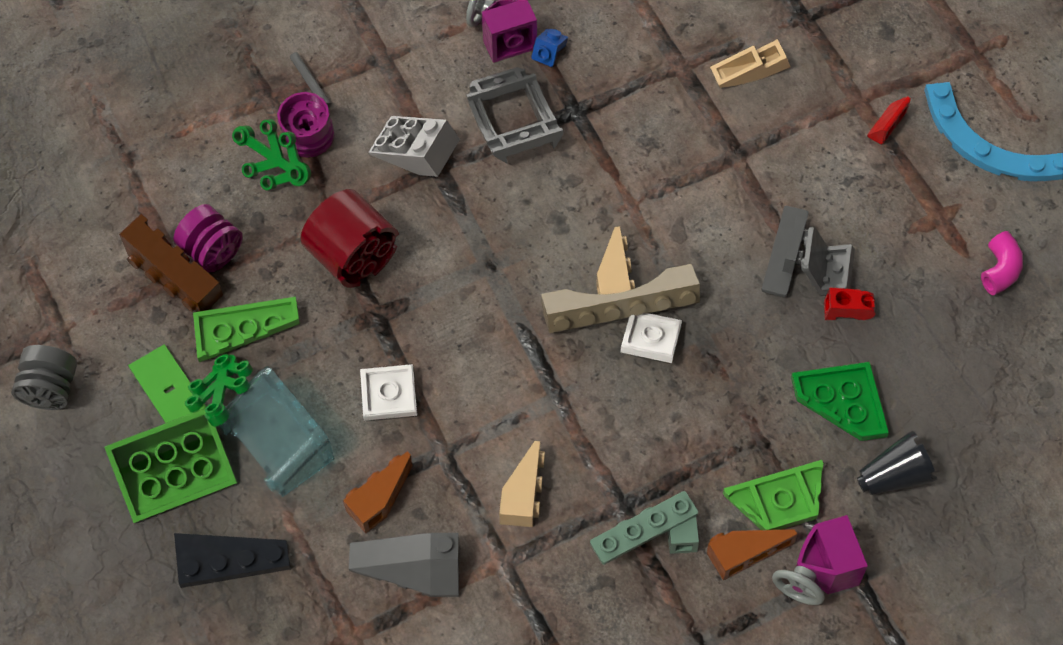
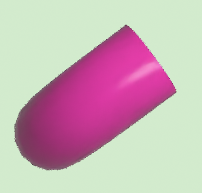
M1009 231L996 235L988 244L989 249L997 259V264L982 272L981 280L984 288L991 295H996L1014 284L1023 270V253Z

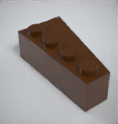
M140 214L119 234L128 254L127 261L135 269L141 268L145 271V275L153 283L159 282L163 285V289L171 297L177 296L180 298L182 304L189 311H207L223 296L220 283L197 262L193 261L190 264V259L177 245L172 248L169 241L165 238V234L158 228L153 231L148 226V219Z

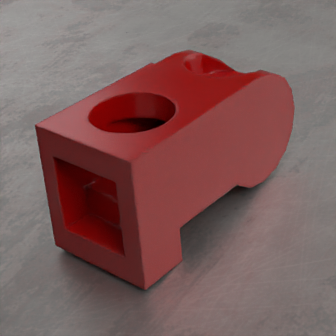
M830 287L824 299L825 320H836L837 317L854 318L857 320L873 318L875 316L874 294L857 289Z

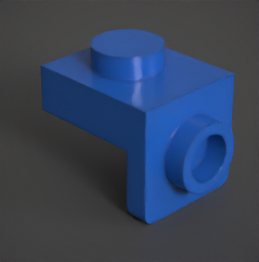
M546 29L536 37L531 58L552 67L555 64L557 53L566 46L568 37L562 35L558 30Z

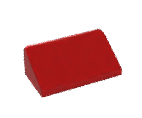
M907 96L891 103L867 134V137L881 145L884 144L906 115L911 101L910 97Z

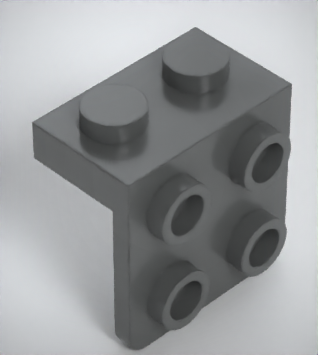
M809 227L808 236H805L804 239L806 251L805 257L801 260L802 271L810 279L811 285L816 288L820 296L827 295L830 287L850 289L855 254L853 245L827 246L816 227Z

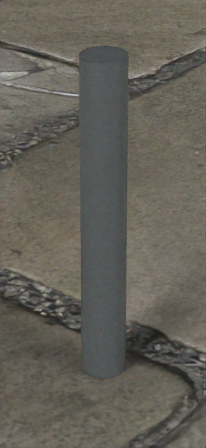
M297 52L292 53L290 59L311 91L323 98L328 108H330L331 102Z

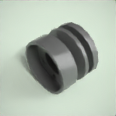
M31 345L23 348L18 365L20 372L16 374L11 394L19 402L38 409L58 410L66 407L69 399L68 395L71 391L69 383L73 381L78 363L76 358L70 353L52 346Z

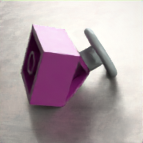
M528 0L469 1L466 14L467 24L469 27H476L482 20L483 42L493 63L533 51L537 37V19Z
M845 515L814 525L802 546L794 572L790 570H777L772 575L773 583L782 593L807 605H819L825 599L824 592L832 594L860 585L868 565L848 516ZM781 578L788 579L790 584L786 585Z

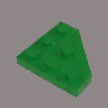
M870 362L792 373L791 380L796 400L860 441L888 436L889 432Z

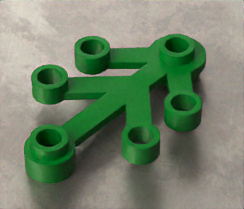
M272 119L263 120L260 123V130L263 134L267 135L270 144L269 148L255 138V132L250 126L245 125L235 128L232 138L239 146L247 145L267 159L257 163H245L242 166V173L245 177H255L259 172L280 167L286 172L277 176L265 175L261 178L260 184L264 190L275 189L277 185L291 182L295 186H302L308 182L311 177V170L307 164L299 159L294 133L283 132L278 138L276 122ZM268 123L270 125V130L267 129ZM286 136L289 138V143L286 142ZM281 146L287 148L289 161L284 158ZM249 166L252 168V173L249 172ZM268 179H269L270 182H271L270 186H269L268 183H267V180H268Z
M224 354L219 356L214 362L211 373L203 380H194L188 386L193 396L185 401V406L191 413L200 410L203 404L213 395L212 403L205 408V417L213 427L223 424L230 416V413L223 405L226 388L235 390L237 394H242L251 386L246 377L253 372L252 366L248 361L237 363L234 355ZM235 373L238 374L239 377L237 379H234L230 376H232Z

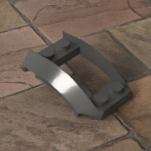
M516 67L471 82L469 87L470 93L466 95L481 134L494 157L508 164L506 156L515 155L534 147H541L544 144L550 143L555 149L564 132L562 127L558 126L557 119L543 96L535 73L527 75L524 69ZM524 88L538 122L497 135L481 101L491 100L497 96L514 93Z

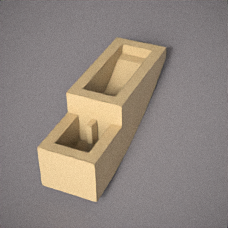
M777 39L757 50L754 46L749 47L710 68L719 87L722 88L745 84L771 76L789 68L790 64Z

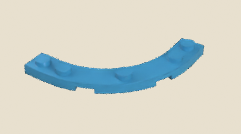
M950 82L926 84L924 91L933 121L941 134L944 133L952 143V148L962 157L988 172L999 176L1001 173L1015 176L1021 181L1037 182L1063 179V153L1024 155L996 147L976 134L962 118L957 108Z

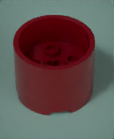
M345 189L328 197L312 212L302 229L301 244L344 287L354 288L360 286V280L371 273L376 276L387 265L397 249L394 243L399 232L357 191Z

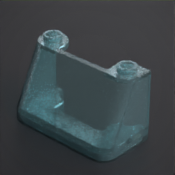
M266 366L250 380V388L242 394H237L226 406L230 416L219 427L226 435L231 433L233 436L236 435L264 469L267 477L263 480L272 492L277 490L283 497L335 459L330 441L324 431L269 366Z

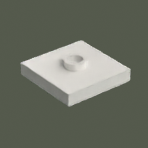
M649 313L637 316L631 315L620 352L672 363L682 320Z
M413 364L360 369L364 421L417 416Z

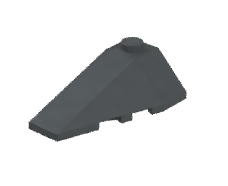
M425 533L350 543L349 571L379 581L385 580L397 584L398 587L404 589L410 588L422 592L423 595L429 597H459V533Z

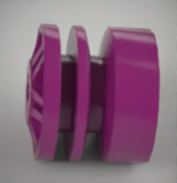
M309 92L295 93L287 97L280 105L277 113L281 132L294 133L298 155L301 157H315L326 152L332 145L335 135L329 108L324 99L317 94ZM286 136V142H287V143H289V138H288V136Z
M202 204L192 209L180 221L175 230L173 240L175 245L179 246L188 256H192V260L197 262L204 270L215 272L223 268L236 255L241 246L243 235L232 223L224 220V217L212 206Z

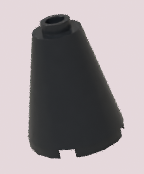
M914 431L904 435L859 470L860 476L857 477V481L863 493L868 491L870 495L932 483L937 480V477L931 474L935 472V469L922 443L917 445L914 440L918 437Z

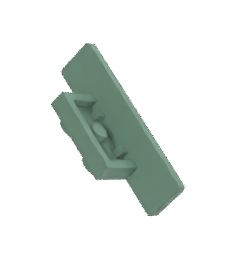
M682 491L654 507L646 508L639 515L629 520H624L614 528L591 539L590 545L600 562L605 565L698 515V510L688 494Z

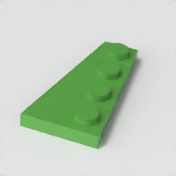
M296 297L194 312L199 363L300 324Z

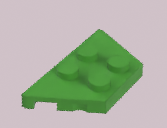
M819 460L724 488V497L760 530H782L815 520L819 513L823 461Z

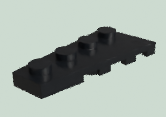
M174 533L180 588L291 570L286 540Z

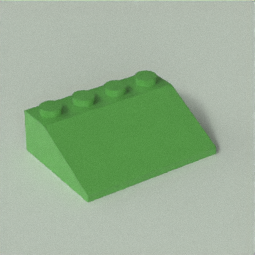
M205 408L104 447L133 523L237 483L217 429L211 426L205 417Z

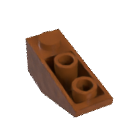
M408 451L402 456H395L381 472H374L364 485L349 491L343 500L345 510L365 533L388 517L413 466L411 454Z

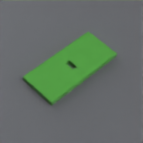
M165 344L128 365L165 423L191 414L185 406V401L193 396L188 389L190 381ZM172 387L175 388L167 394L165 393V391L171 389Z

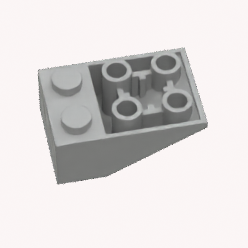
M391 116L368 153L371 156L415 174L438 177L460 138L449 122L444 119Z

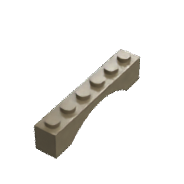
M692 264L668 268L649 283L625 292L587 294L563 289L541 294L543 315L549 333L623 319L631 315L637 316L700 303V283Z

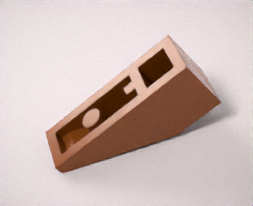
M795 529L731 531L725 535L724 533H719L710 539L707 555L724 581L793 545L797 532Z

